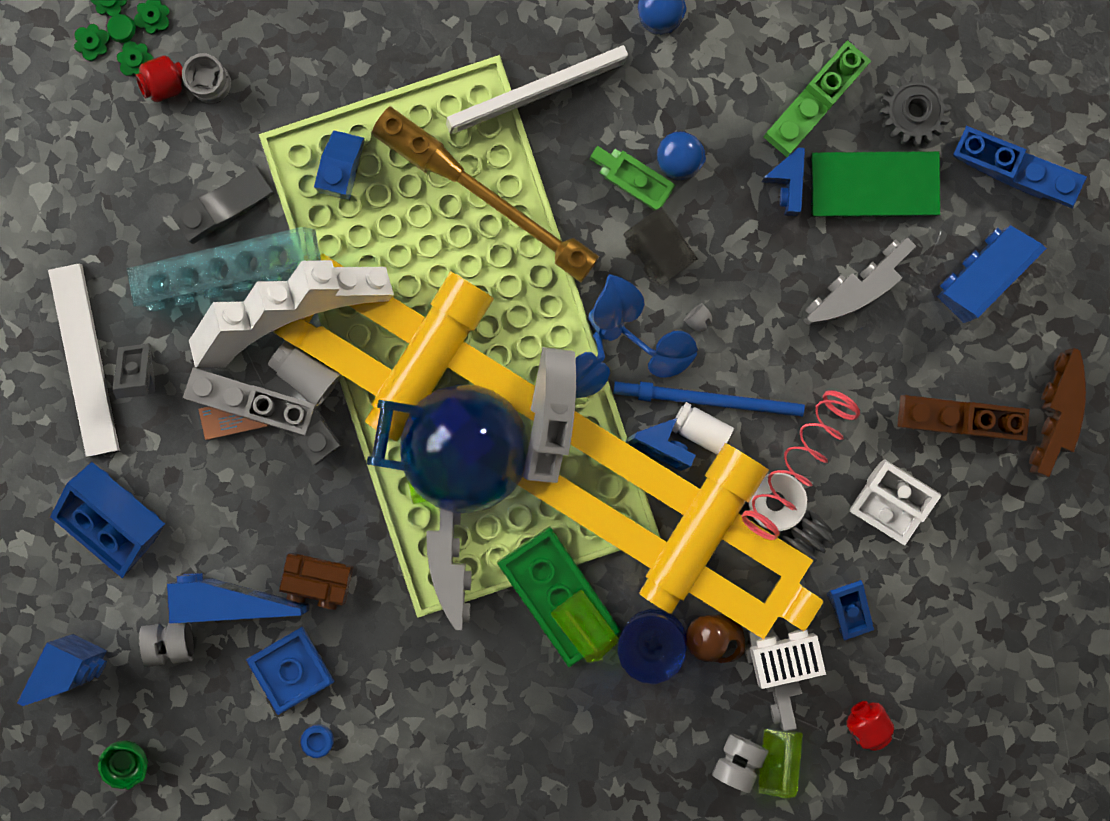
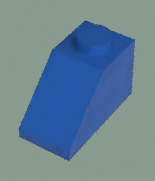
M333 130L321 156L314 188L319 193L350 200L365 138Z

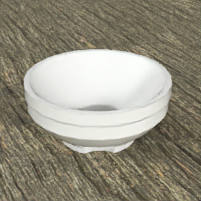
M775 473L771 477L772 487L775 492L781 493L785 500L795 505L797 510H791L784 505L779 511H772L767 507V497L757 498L755 500V508L758 513L771 520L779 531L794 527L801 521L807 508V496L802 484L796 478L785 473ZM769 474L765 476L752 499L756 495L772 493L768 483ZM751 499L750 502L748 503V506H749V510L754 511V510H753V507H752V499ZM754 518L759 525L768 529L760 520Z

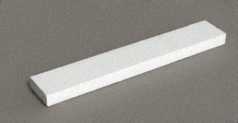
M624 45L450 115L447 117L446 126L450 134L465 130L617 68L625 63L628 53Z
M79 263L50 269L48 272L86 457L120 451L83 266Z

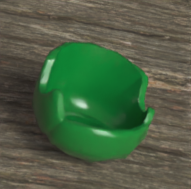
M128 740L114 742L105 748L99 756L98 771L100 776L112 788L130 790L138 783L143 782L146 777L148 759L144 750L135 742Z

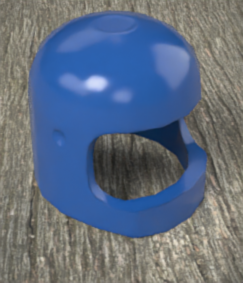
M639 0L638 2L640 22L646 30L653 34L663 35L671 33L678 28L686 13L684 0Z
M684 131L673 132L667 135L660 142L657 149V162L661 171L673 180L692 178L700 171L706 161L705 150L701 142L692 134Z

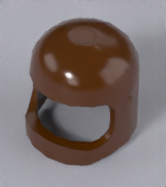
M724 614L698 617L687 629V647L690 653L698 660L704 662L715 661L718 663L734 662L741 658L745 652V637L741 625ZM736 640L737 648L735 652L727 658L722 657L727 650L729 642Z

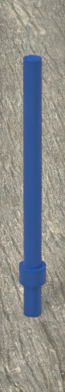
M615 381L613 394L638 397L640 401L651 402V399L800 417H803L805 409L804 404L653 386L651 382L640 381V384Z

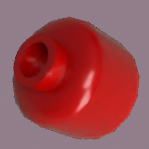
M166 55L142 63L139 67V73L135 75V78L144 98L149 97L154 102H161L180 94L182 91L183 68L179 62L174 63Z
M862 701L855 704L851 708V714L846 721L848 730L857 745L863 749L877 751L886 747L892 740L895 729L894 724L884 707L879 703Z

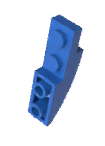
M966 126L953 154L955 158L996 180L1039 199L1045 197L1070 208L1074 207L1087 176L1026 153L1027 149Z

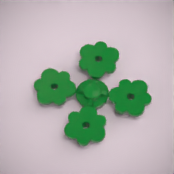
M91 0L96 5V11L99 14L107 13L111 16L107 24L108 32L102 29L99 30L95 24H90L87 28L80 27L75 31L77 42L74 44V49L82 53L86 60L93 61L98 57V54L104 55L107 53L106 44L111 37L116 42L124 43L122 47L123 52L117 54V60L121 63L120 71L126 76H131L134 73L138 74L140 65L154 58L150 53H147L148 47L145 44L140 43L137 45L129 40L134 36L136 26L145 28L149 34H154L157 30H166L169 26V19L167 18L170 13L169 8L166 5H162L160 0H147L146 4L139 3L137 5L138 14H136L133 21L129 16L120 14L121 6H125L127 0Z

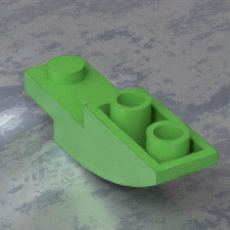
M847 40L772 125L763 138L785 157H788L868 66L871 60Z

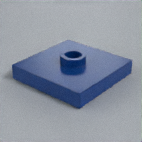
M303 626L246 659L277 715L335 682Z

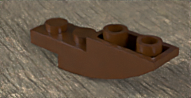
M1076 348L1065 350L1064 353L1061 352L1053 368L1057 371L1053 382H1048L1042 393L1041 399L1044 400L1042 409L1053 413L1052 417L1049 416L1044 422L1041 434L1044 435L1040 447L1036 446L1029 460V463L1032 464L1030 472L1040 477H1050L1060 451L1074 452L1080 435L1086 402V381L1081 351Z
M900 395L897 427L1027 441L1030 409Z

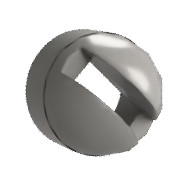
M701 303L687 314L684 321L693 330L701 332L707 329L706 325H711L712 315L707 307Z

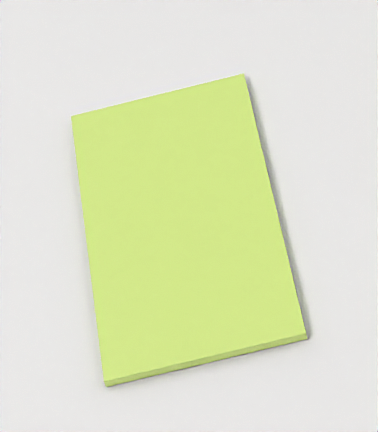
M500 55L259 134L300 262L317 261L321 253L344 267H386L394 293L393 298L424 317L427 316L432 308L430 303L450 271L457 274L494 298L476 329L469 332L464 342L534 386L543 347L572 350L575 352V358L585 352H592L596 357L598 356V349L574 277L555 264V252L457 181L453 182L429 170L427 173H424L374 137L372 133L373 127L382 113L389 106L393 107L443 143L444 148L464 168L466 173L561 240L518 108L455 134H450L446 126L448 116L512 91ZM333 130L365 138L350 200L322 194L314 188L321 156ZM350 306L317 313L321 326L392 370L409 344ZM447 368L431 394L443 402L455 395L478 424L527 454L533 421ZM342 375L340 384L417 618L443 610L430 574L426 532L428 530H440V504L443 498L455 499V506H461L460 525H454V538H460L459 558L453 557V563H466V571L472 572L471 590H465V602L512 587L498 566L497 561L549 526H551L577 565L620 551L616 546L482 462L476 460L473 464L469 465L450 442L415 420L410 428L406 427L398 442L375 430L364 421L373 408L371 404L376 396ZM608 381L597 393L588 397L576 398L575 411L626 442L627 436ZM570 445L569 455H563L559 475L660 537L645 491Z

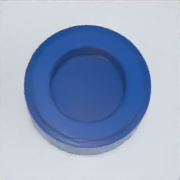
M320 724L307 728L301 737L302 750L312 758H321L327 755L334 744L331 730Z

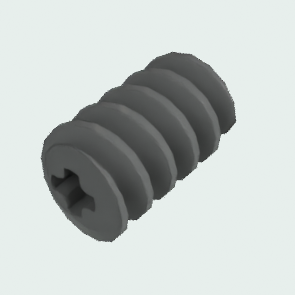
M809 510L812 521L802 518L800 524L803 530L792 527L790 531L794 539L783 536L781 540L813 559V562H816L817 559L813 551L817 550L825 553L826 550L822 542L827 541L834 544L835 540L831 534L833 532L832 529L814 511Z

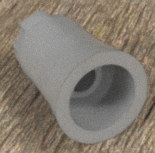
M286 341L282 343L268 362V365L277 372L276 375L295 389L307 402L315 404L314 410L319 408L328 398L342 377L340 373L325 366L300 348H295Z

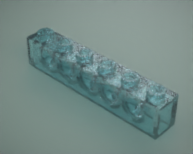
M300 227L126 269L133 306L146 307L147 312L166 309L165 303L175 301V305H185L195 302L194 297L204 295L205 299L223 296V290L233 288L234 292H241L252 289V283L258 281H282L283 276L293 274L301 261H320L321 257L315 229ZM283 250L287 252V261L284 265L280 263V254ZM256 257L257 268L252 272L250 263ZM224 264L228 267V273L225 278L221 275V269ZM195 271L198 272L199 276L196 285H194L192 281V277ZM166 278L169 279L170 283L167 291H165L164 289V281Z

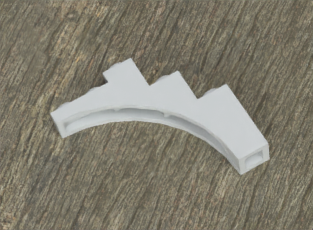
M332 260L301 261L288 281L256 282L244 302H213L189 339L195 368H226L237 354L254 341L271 331L307 316L344 306L389 301L394 293L386 267H334Z

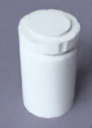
M685 402L675 417L677 420L672 431L675 433L679 432L681 436L718 455L723 445L728 442L734 428L696 407L691 408V404Z

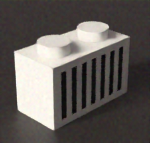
M806 629L805 631L797 630L788 633L789 638L776 641L775 636L756 640L757 646L750 647L758 686L764 689L826 675L818 636L814 633L808 634Z

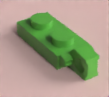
M596 146L589 158L602 167L599 174L605 177L607 181L659 213L676 186L673 182L623 150L620 152L614 149L612 154Z

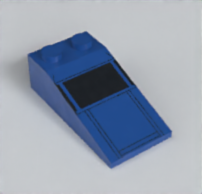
M203 573L183 574L182 576H177L176 582L167 584L169 624L301 616L309 611V604L287 600L284 597L213 578L203 579Z

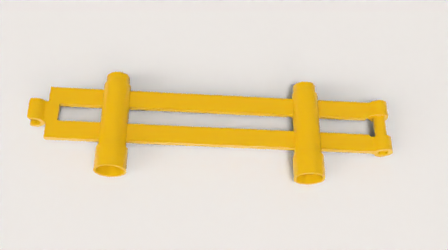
M321 253L317 260H332L334 267H344L323 253ZM451 271L430 303L432 308L426 317L393 297L385 302L350 305L356 311L409 343L393 370L325 327H316L311 324L310 321L314 314L293 321L273 331L284 340L375 395L376 397L371 404L373 408L364 422L398 442L406 427H411L414 420L445 439L429 414L444 403L431 393L447 368L534 421L535 413L531 411L535 386L464 342L469 332L476 329L494 298ZM576 411L574 412L570 445L683 515L666 542L561 475H559L557 483L526 480L523 477L527 454L481 426L495 446L477 460L649 567L650 569L645 576L648 579L639 594L662 610L672 614L679 601H684L688 593H691L764 639L778 617L784 618L794 626L805 631L823 604V600L800 584V581L814 560L779 538L768 540L757 535L742 521V515L739 514L745 502H750L769 469L727 443L723 445L704 475L707 478L699 489ZM753 523V524H754L756 527H758L759 529L763 530V531L766 532V533H769V532L766 531L765 529H763V528H761L760 526H758L757 524ZM721 540L726 541L781 576L765 603L706 567Z

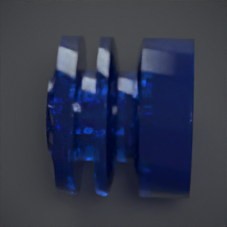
M650 608L636 613L628 620L618 640V656L621 666L632 678L642 683L657 684L669 680L679 672L686 657L687 643L684 625L675 615L662 609ZM652 636L658 637V643L663 646H657L655 650L649 649L650 644L645 642V640L650 641Z

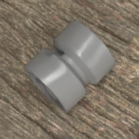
M198 53L191 56L185 62L182 69L183 82L200 101L217 103L228 95L231 89L230 75L214 56L207 53Z
M160 623L141 626L139 646L144 666L165 665L168 659L173 664L191 662L194 656V642L190 623H168L166 628Z
M730 733L723 748L726 756L718 759L712 776L731 787L750 793L757 778L754 771L756 768L762 767L769 751L748 739ZM739 755L747 759V765L745 766L735 761V757Z

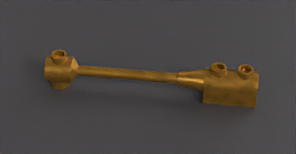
M389 106L375 123L372 130L374 137L424 173H427L429 170L453 182L457 181L555 252V264L579 282L585 279L600 256L575 238L562 242L470 176L444 148L443 143L393 107Z

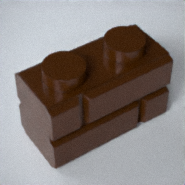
M289 553L286 558L279 592L287 593V600L305 603L306 598L318 600L317 606L336 610L337 605L343 606L346 603L354 566Z

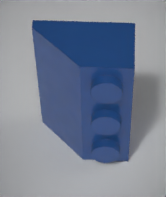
M1011 225L1002 231L997 227L984 240L988 245L980 253L974 250L962 262L965 268L957 276L954 273L950 274L940 284L943 291L937 297L963 323L977 319L1047 248Z
M93 462L66 484L50 518L121 578L128 574L155 542L165 525L153 511L148 510L135 499L131 492L122 488L106 471L100 469Z
M74 634L47 642L17 704L25 706L66 692L79 685L81 686L93 680L94 677L98 678L107 663L103 659L107 650Z

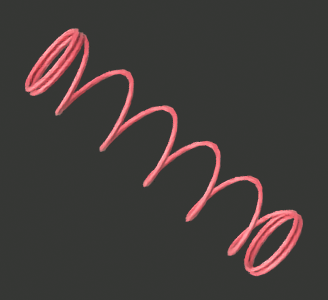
M834 390L824 393L823 401H820L815 408L820 424L809 423L800 428L801 441L805 447H790L784 452L785 463L790 471L777 470L768 475V483L774 495H756L752 499L754 511L747 510L743 512L742 521L757 535L768 540H776L781 534L771 520L757 512L755 508V500L757 498L771 497L779 500L789 509L797 510L795 505L781 498L772 487L771 477L775 473L794 475L806 486H813L807 478L792 470L787 461V453L793 449H802L809 451L819 461L828 463L824 455L807 446L802 436L803 430L807 426L823 427L833 437L839 440L844 439L840 432L822 422L818 415L819 406L825 403L833 413L848 420H856L860 415V409L857 404L845 394ZM827 395L838 397L847 404L836 400H828ZM832 403L845 406L856 413V415L847 414L836 408ZM747 516L760 520L775 535L766 533L756 527Z

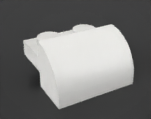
M884 459L868 477L867 484L851 506L850 512L901 544L906 545L920 522H924L934 508L941 494Z

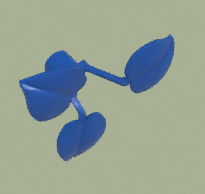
M609 274L605 286L588 316L590 324L596 330L593 338L596 340L598 356L596 357L592 352H585L575 358L576 398L588 397L597 393L608 381L610 369L607 364L602 362L605 358L602 339L612 341L623 333L647 354L653 356L648 363V369L653 375L662 378L675 376L688 368L697 355L698 348L696 342L687 332L672 331L658 341L656 350L648 347L624 326V322H632L641 315L644 308L643 295L629 281Z

